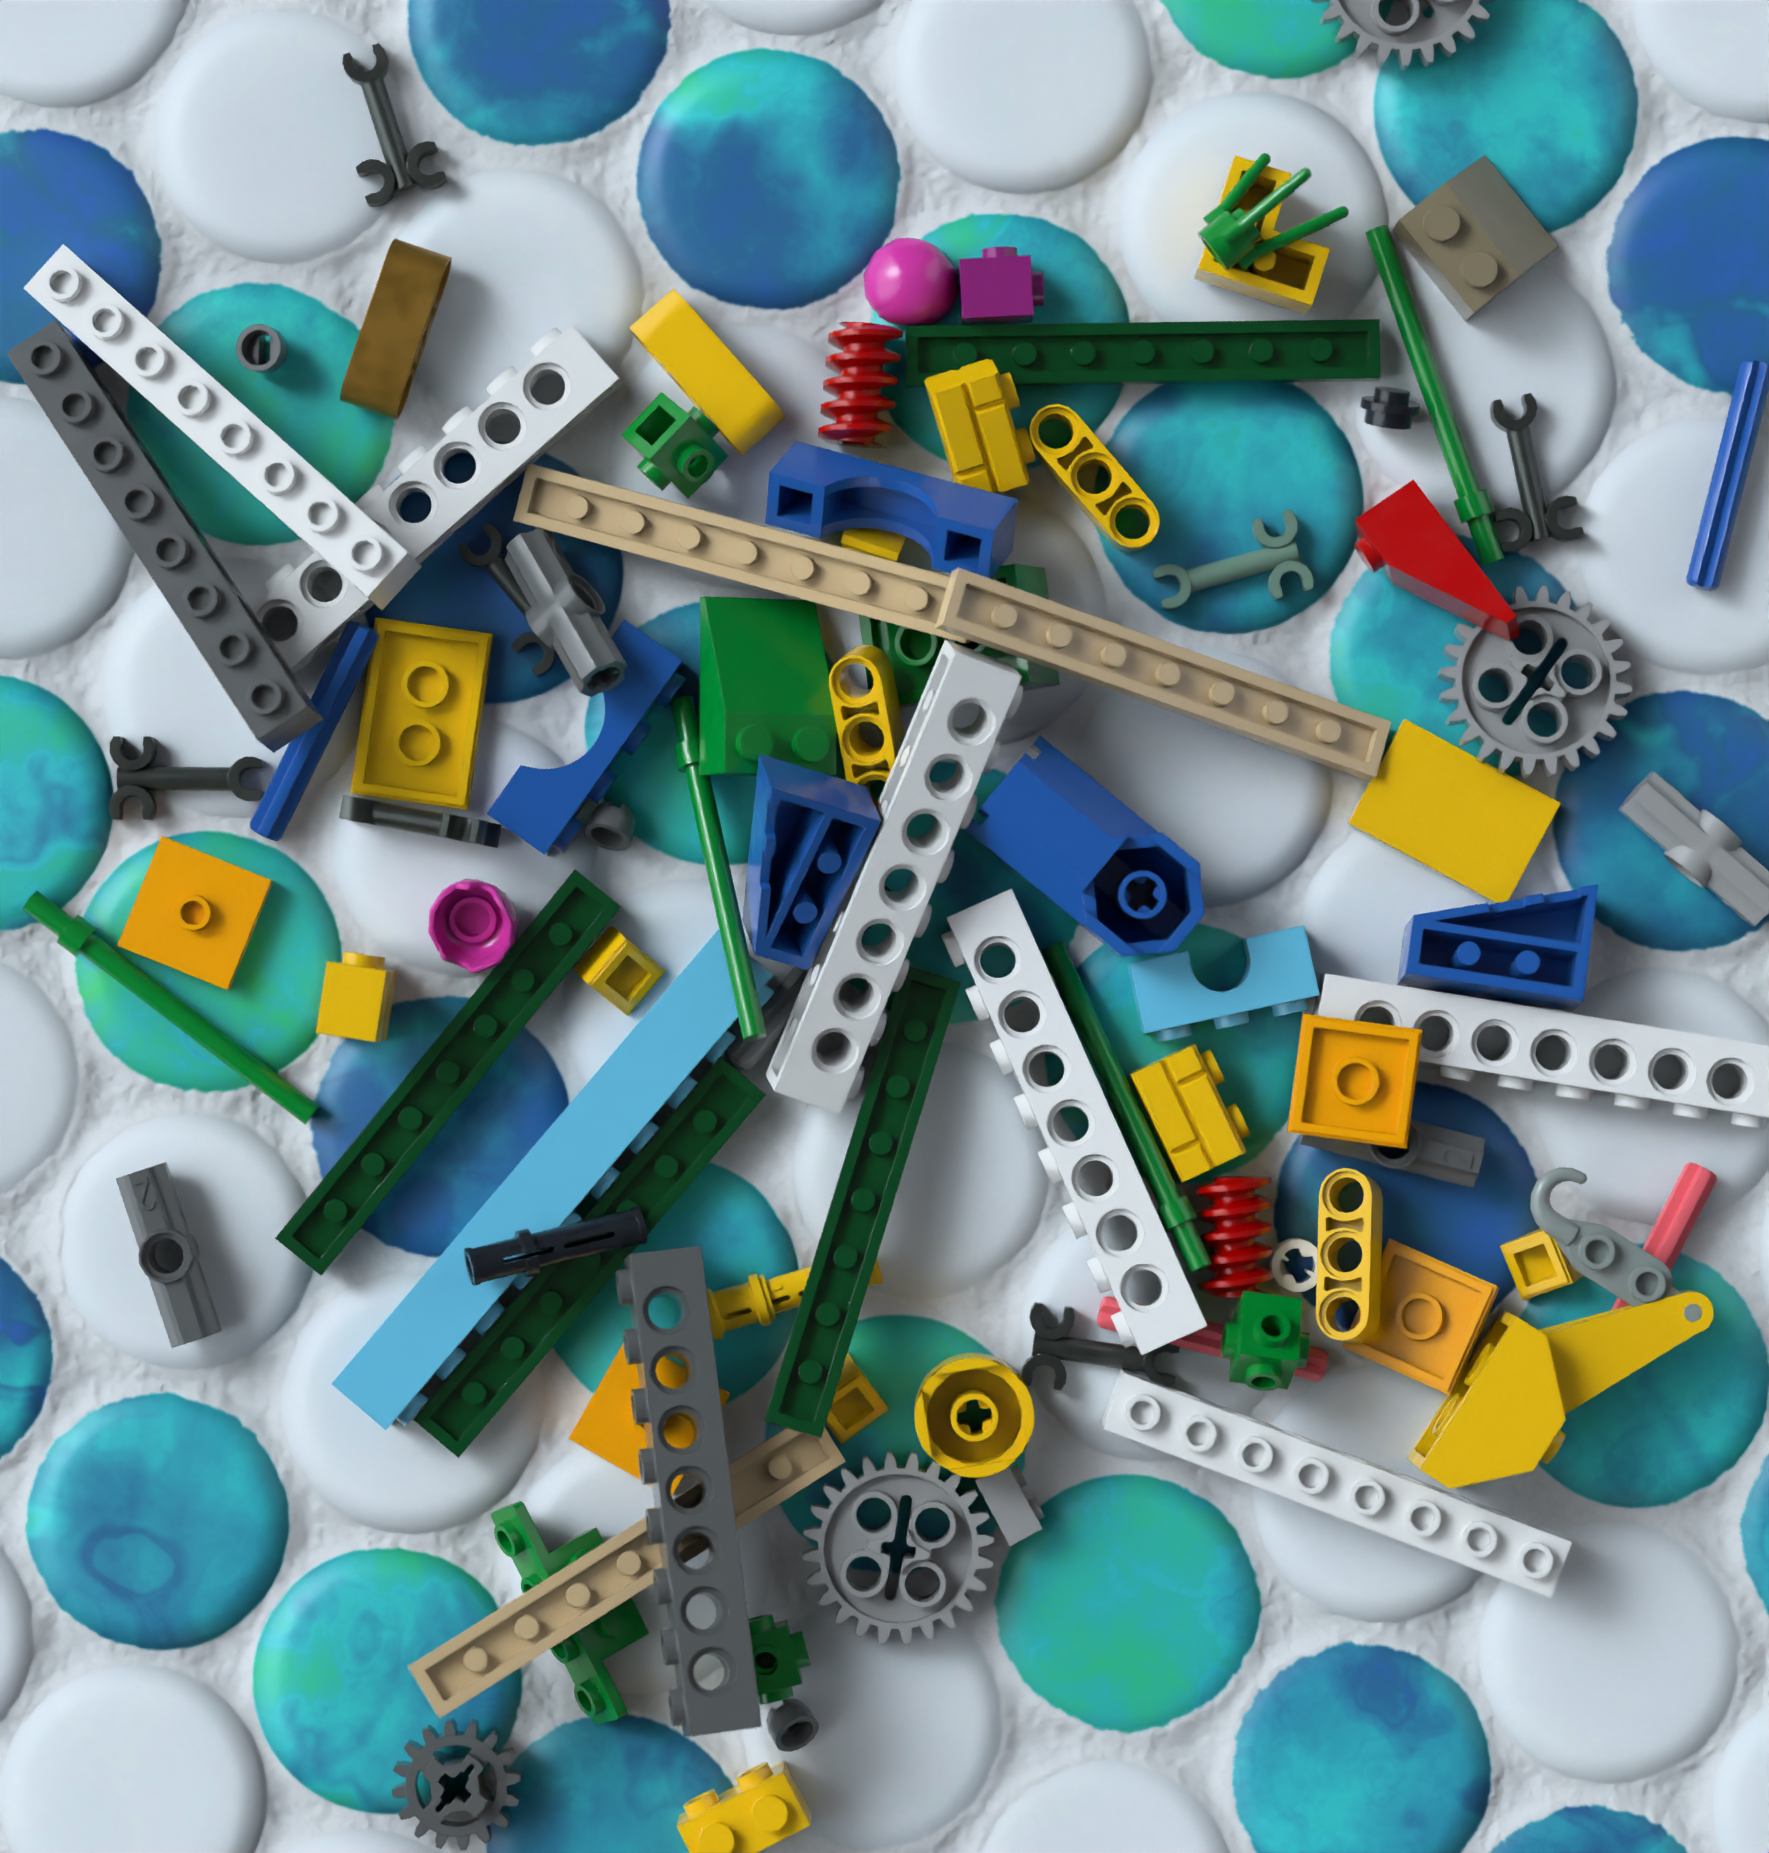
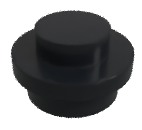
M1375 387L1374 396H1363L1360 407L1366 409L1364 422L1367 424L1390 429H1411L1413 416L1419 415L1420 405L1409 401L1410 391L1392 387Z

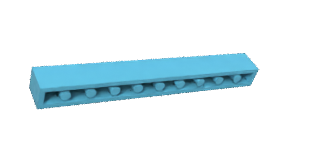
M719 929L332 1382L335 1388L383 1429L387 1430L396 1419L404 1426L411 1421L428 1401V1398L420 1392L435 1374L444 1381L467 1355L458 1347L473 1329L483 1336L503 1313L505 1308L497 1302L511 1284L522 1290L532 1279V1277L526 1278L524 1273L482 1282L480 1285L474 1286L468 1276L464 1249L476 1248L515 1238V1232L523 1229H529L532 1234L581 1221L582 1218L574 1210L590 1193L599 1200L621 1174L612 1165L627 1148L637 1155L657 1132L659 1127L651 1121L665 1103L675 1110L697 1085L698 1082L689 1076L704 1057L714 1064L736 1039L728 1031L738 1019ZM750 956L759 1002L762 1008L775 993L767 986V983L774 975ZM518 1255L511 1256V1257H507V1258H504V1259L516 1257V1256H518Z

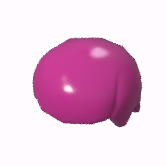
M898 238L874 252L863 275L865 297L871 308L877 312L880 318L898 326L935 325L950 314L959 294L957 269L941 249L932 243L917 238Z
M464 879L451 884L441 891L429 910L428 933L444 961L463 967L470 973H479L502 962L516 942L519 920L514 903L497 886L477 879Z

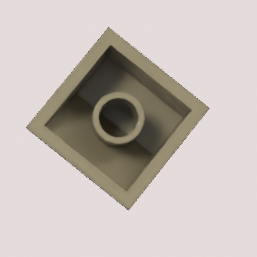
M1485 155L1445 182L1399 219L1392 229L1393 233L1465 322L1558 248V245Z

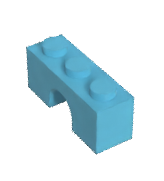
M1302 925L1242 938L1246 955V969L1241 980L1235 986L1225 991H1213L1199 983L1192 971L1188 951L1128 963L1127 967L1142 1033L1155 1031L1157 1042L1192 1035L1190 1024L1213 1019L1216 1030L1250 1022L1248 1011L1271 1006L1273 1017L1307 1010L1306 998L1320 994L1305 926Z

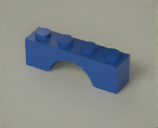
M796 441L769 472L765 524L817 538H823L834 532L847 529L871 528L901 534L919 543L928 552L933 569L951 573V571L961 568L992 579L1013 550L1018 499Z
M625 619L612 635L614 643L627 663V667L624 670L625 679L612 691L603 692L605 702L604 723L594 745L581 758L563 767L538 769L520 765L486 813L546 856H549L554 848H557L562 853L566 851L584 825L576 819L577 815L589 799L596 804L600 803L618 777V775L610 770L623 750L633 756L652 729L644 721L657 702L666 708L686 681V678L679 674V671L684 666L683 660Z

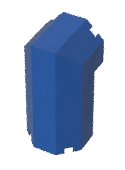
M1040 735L1031 745V748L1039 756L1034 760L1025 752L978 810L986 818L984 823L980 825L972 819L964 830L1118 957L1174 952L1205 915L1200 863L1165 834L1156 831Z

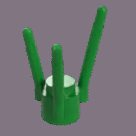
M1263 153L1245 172L1220 205L1203 218L1207 226L1198 232V236L1226 271L1236 263L1245 270L1259 258L1347 217L1349 214L1348 208L1341 206L1254 245L1253 242L1261 237L1254 224L1294 193L1312 175L1310 169L1303 168L1248 213L1245 214L1241 208H1238L1230 214L1270 163V155Z

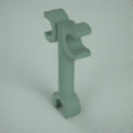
M1290 509L1282 512L1285 531L1280 537L1269 536L1264 530L1261 518L1252 521L1251 531L1253 538L1260 546L1264 547L1262 549L1187 570L1175 564H1165L1156 568L1152 572L1154 580L1171 576L1180 585L1178 595L1162 600L1160 602L1161 608L1166 610L1179 608L1187 601L1190 593L1271 570L1267 587L1274 601L1283 598L1280 579L1285 573L1296 574L1301 581L1303 591H1311L1314 582L1312 573L1306 565L1300 563L1297 546L1293 540L1298 527L1294 513Z

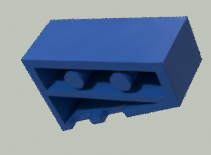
M759 754L742 916L755 955L809 971L881 822L866 786Z
M1598 884L1583 886L1577 890L1547 895L1542 893L1524 896L1523 899L1493 904L1482 903L1413 915L1404 928L1397 985L1573 1012L1584 1001Z

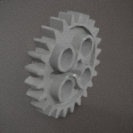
M1311 0L1313 3H1329L1330 7L1320 18L1321 25L1336 21L1341 24V28L1334 40L1336 44L1342 43L1352 36L1358 40L1354 50L1355 58L1361 57L1370 47L1376 50V67L1381 68L1389 54H1397L1401 70L1407 69L1412 54L1418 53L1423 65L1426 68L1430 67L1434 61V48L1436 47L1447 58L1453 57L1456 53L1454 36L1468 44L1476 36L1468 20L1485 25L1490 17V14L1479 2H1495V0H1423L1427 6L1431 7L1434 13L1433 17L1426 18L1420 10L1418 0H1397L1407 8L1409 21L1400 26H1392L1385 23L1379 14V5L1386 0Z
M1522 586L1516 587L1513 592L1512 604L1509 607L1517 616L1518 629H1530L1539 636L1542 643L1540 653L1534 655L1523 654L1515 648L1512 640L1509 642L1475 625L1476 628L1474 629L1461 623L1457 624L1453 633L1464 645L1446 644L1442 654L1447 659L1456 663L1455 666L1440 668L1437 674L1438 679L1453 684V688L1447 689L1438 697L1439 703L1456 704L1457 710L1447 718L1445 723L1447 726L1464 723L1467 730L1458 742L1460 746L1470 744L1475 740L1482 744L1476 759L1479 763L1487 759L1492 753L1498 755V773L1503 774L1511 763L1515 761L1520 762L1522 779H1528L1535 764L1540 763L1548 779L1556 774L1557 760L1559 759L1562 760L1571 772L1575 771L1580 766L1578 750L1594 759L1600 753V750L1593 737L1596 736L1610 742L1617 734L1606 719L1623 720L1627 715L1628 711L1614 702V699L1627 697L1632 692L1631 686L1616 681V677L1621 676L1631 668V662L1613 660L1612 655L1624 644L1623 639L1605 641L1602 635L1611 621L1607 618L1592 625L1587 620L1593 606L1590 602L1583 605L1577 612L1569 609L1571 603V592L1566 591L1561 596L1557 604L1549 602L1547 586L1540 587L1534 601H1528ZM1557 640H1564L1567 647L1542 681L1541 686L1543 689L1539 688L1535 691L1511 725H1505L1502 718L1526 685L1528 680L1526 676L1530 677L1533 675ZM1569 662L1583 665L1590 675L1589 687L1574 689L1568 686L1561 675L1562 665ZM1486 676L1500 678L1507 686L1508 698L1500 703L1486 700L1480 694L1478 681ZM1534 710L1549 712L1556 722L1555 735L1541 737L1534 734L1527 723L1528 713Z
M887 1450L884 1467L876 1468L869 1456L865 1455L863 1456L864 1474L857 1477L850 1469L844 1466L841 1468V1474L846 1486L839 1489L832 1484L825 1483L823 1490L831 1500L830 1505L812 1503L810 1511L822 1523L821 1526L804 1527L803 1531L804 1536L818 1542V1547L802 1552V1559L804 1561L819 1563L820 1565L819 1569L807 1577L808 1584L826 1583L828 1588L822 1593L818 1603L820 1606H825L838 1601L841 1606L837 1611L835 1622L839 1625L851 1615L858 1618L856 1624V1636L861 1637L870 1625L878 1627L880 1644L886 1643L891 1629H899L904 1644L910 1645L912 1628L920 1626L929 1640L934 1639L933 1621L939 1618L945 1625L953 1629L956 1627V1623L951 1609L955 1605L969 1612H972L974 1609L970 1598L965 1594L968 1588L976 1591H985L987 1588L986 1583L975 1574L976 1569L993 1568L994 1564L993 1559L979 1553V1548L994 1543V1535L986 1532H977L976 1529L977 1526L990 1518L988 1511L977 1510L970 1512L968 1507L975 1501L978 1492L974 1488L959 1494L956 1488L962 1476L952 1473L943 1480L939 1477L940 1465L934 1460L926 1470L919 1469L917 1451L910 1453L905 1466H897L892 1450ZM908 1495L912 1498V1504L906 1530L907 1545L915 1547L913 1553L905 1552L903 1554L896 1596L893 1599H887L884 1593L890 1567V1550L881 1547L883 1542L888 1543L894 1540L900 1500L902 1496ZM869 1498L884 1500L891 1509L889 1521L879 1528L864 1526L857 1516V1509L864 1500ZM938 1508L948 1515L950 1524L943 1535L937 1538H928L917 1530L915 1526L917 1516L925 1509ZM858 1557L872 1558L881 1568L880 1577L872 1585H856L847 1575L849 1564ZM917 1567L933 1569L940 1579L938 1588L928 1596L912 1594L905 1584L907 1575Z

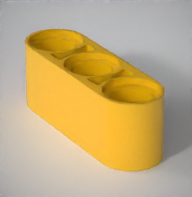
M674 289L629 327V330L694 405L719 429V433L741 456L747 453L786 418V415L776 402Z
M1061 404L1047 405L1038 410L1032 418L1028 431L1034 455L1106 540L1117 550L1132 553L1139 552L1148 547L1156 536L1160 525L1159 513L1153 502L1076 412L1068 406ZM1049 419L1062 420L1071 430V441L1062 448H1049L1040 440L1038 428ZM1087 464L1102 466L1109 475V487L1099 494L1085 492L1077 482V472L1079 469ZM1131 508L1139 510L1147 519V533L1139 539L1131 540L1123 537L1118 532L1115 523L1119 512Z
M861 645L851 649L832 667L829 674V689L846 781L866 786L876 808L878 801L871 795L870 781H887L905 738L891 661L881 649L873 645ZM850 664H862L871 671L873 676V687L871 689H861L854 685L849 677ZM861 722H872L882 730L884 735L883 746L872 747L863 741L859 733Z
M1349 1168L1337 1169L1327 1175L1321 1184L1319 1192L1316 1318L1318 1326L1325 1335L1331 1339L1354 1345L1364 1343L1370 1339L1377 1331L1380 1321L1383 1197L1382 1191L1375 1180L1364 1173ZM1359 1182L1364 1191L1363 1202L1355 1211L1344 1213L1339 1206L1338 1198L1340 1191L1348 1183ZM1357 1241L1362 1248L1363 1256L1361 1263L1353 1271L1344 1273L1337 1263L1338 1251L1345 1243ZM1354 1300L1360 1307V1322L1351 1331L1342 1332L1336 1325V1311L1342 1303Z

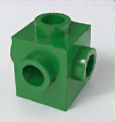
M662 392L621 434L644 458L637 468L655 486L663 491L671 484L687 499L702 484L707 482L714 471L729 457L712 439L719 432V429L702 412L693 406L687 413Z
M1249 1291L1242 1292L1232 1318V1323H1225L1221 1339V1358L1230 1359L1229 1382L1243 1383L1259 1391H1271L1277 1388L1288 1390L1296 1368L1305 1369L1309 1355L1310 1335L1309 1333L1301 1332L1302 1299Z
M773 1614L749 1618L759 1704H769L792 1697L794 1695L792 1686L802 1684L800 1668L811 1666L802 1631L791 1634L788 1621L774 1622ZM769 1652L777 1660L770 1666H762L756 1661L755 1657L759 1653Z

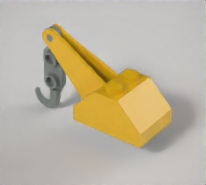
M1559 1167L1546 1172L1536 1181L1530 1200V1210L1535 1223L1547 1235L1554 1238L1576 1271L1629 1305L1539 1330L1503 1309L1500 1311L1466 1364L1453 1396L1447 1394L1407 1457L1418 1469L1449 1489L1533 1471L1539 1461L1548 1464L1556 1455L1565 1439L1566 1434L1560 1431L1566 1420L1565 1414L1697 1333L1704 1331L1713 1320L1714 1310L1710 1300L1705 1295L1696 1291H1678L1675 1289L1671 1272L1662 1261L1607 1226L1567 1219L1552 1208L1550 1195L1556 1185L1565 1181H1572L1578 1184H1584L1587 1181L1586 1174L1574 1168Z

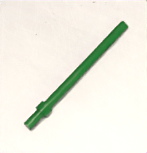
M1382 225L1373 228L1365 234L1459 498L1453 501L1461 524H1468L1482 566L1505 559L1490 518V514L1495 511L1487 489H1480L1388 225Z
M683 696L673 699L670 703L679 744L674 747L679 772L685 773L742 1037L744 1041L758 1040L764 1038L767 1034L711 777L699 775V722L694 699L691 696Z
M35 891L27 900L23 910L59 936L57 940L59 945L75 957L81 953L306 1125L318 1110L319 1105L96 936L97 928L79 914L73 918L39 891Z
M1064 942L1055 943L1045 948L1042 953L1160 1206L1156 1209V1212L1166 1233L1172 1232L1190 1273L1204 1269L1211 1265L1212 1262L1193 1223L1198 1217L1188 1196L1181 1197Z

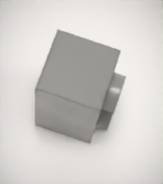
M1017 1465L1011 1468L1008 1466L1005 1470L991 1476L974 1478L1009 1546L1043 1529L1039 1520L1045 1516L1035 1497L1028 1500L1021 1487L1027 1485V1482Z

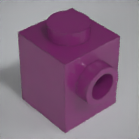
M1004 246L982 249V258L959 259L961 325L1028 323L1033 320V307L1044 306L1042 270L1031 271V255L1018 256L1016 247Z

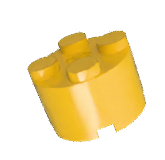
M962 1353L949 1357L937 1364L924 1377L914 1404L915 1428L923 1449L938 1465L963 1477H986L1005 1470L1021 1455L1033 1433L1035 1418L1033 1402L1021 1376L1007 1362L984 1353ZM969 1400H978L980 1408H990L991 1410L990 1415L981 1418V1427L978 1429H970L967 1420L957 1419V1413L966 1411V1402Z

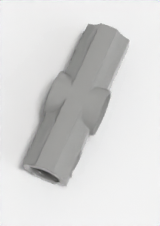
M1654 771L1650 772L1627 796L1618 811L1665 851L1663 856L1681 874L1700 888L1704 889L1706 886L1743 921H1746L1751 926H1756L1769 914V871L1741 847L1743 843L1741 839L1722 821L1704 809L1699 811L1678 790L1663 780V777H1660Z

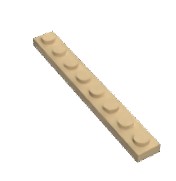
M527 463L513 521L962 643L970 642L968 639L935 628L950 578L948 575Z
M961 568L951 571L935 627L937 629L1366 780L1377 777L1391 721Z
M785 1428L729 1464L737 1530L846 1462L826 1428H824L821 1439ZM699 1483L674 1498L673 1500L676 1504L683 1508H694L701 1498ZM646 1516L407 1666L437 1717L441 1718L653 1584V1569L662 1568L659 1544L650 1545ZM686 1535L679 1545V1557L685 1564L707 1550L708 1545L697 1535Z

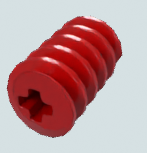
M840 322L839 325L845 327V329L829 333L828 343L843 352L826 357L825 366L841 376L823 381V390L838 399L821 404L820 414L836 423L818 428V437L823 441L836 445L885 449V446L875 442V436L893 432V425L877 418L878 412L895 408L896 402L881 395L880 389L898 385V378L882 370L883 365L898 362L901 358L900 354L886 348L885 342L903 338V331L895 327L874 323Z
M1216 1176L1213 1177V1183L1197 1188L1198 1196L1214 1201V1206L1197 1212V1219L1214 1225V1230L1199 1235L1203 1245L1214 1249V1254L1209 1255L1212 1264L1204 1268L1214 1272V1278L1197 1284L1199 1291L1215 1297L1240 1298L1243 1291L1270 1294L1257 1289L1256 1285L1272 1279V1271L1256 1265L1255 1261L1271 1256L1272 1247L1255 1241V1238L1271 1232L1272 1224L1255 1217V1214L1271 1208L1272 1201L1267 1197L1256 1194L1255 1190L1271 1184L1272 1177Z

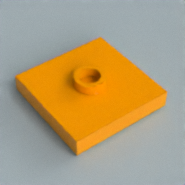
M161 836L117 946L223 989L230 990L274 880Z
M1302 1014L1287 1132L1407 1149L1423 1030Z
M1389 1238L1383 1251L1381 1262V1300L1378 1329L1364 1343L1354 1345L1343 1343L1342 1347L1453 1396L1500 1287ZM1360 1307L1358 1308V1311L1354 1317V1320L1351 1324L1349 1331L1354 1329L1360 1322Z
M623 1342L568 1439L641 1480L638 1449L647 1448L644 1424L635 1425L631 1407V1389L640 1388L637 1364L627 1365ZM664 1356L659 1359L656 1365V1375L664 1386L679 1388L685 1382L686 1369L680 1363ZM719 1386L721 1408H723L731 1393ZM679 1415L670 1416L666 1420L663 1433L667 1442L676 1448H687L694 1437L692 1424L685 1417ZM679 1475L674 1479L671 1486V1495H673L684 1475Z

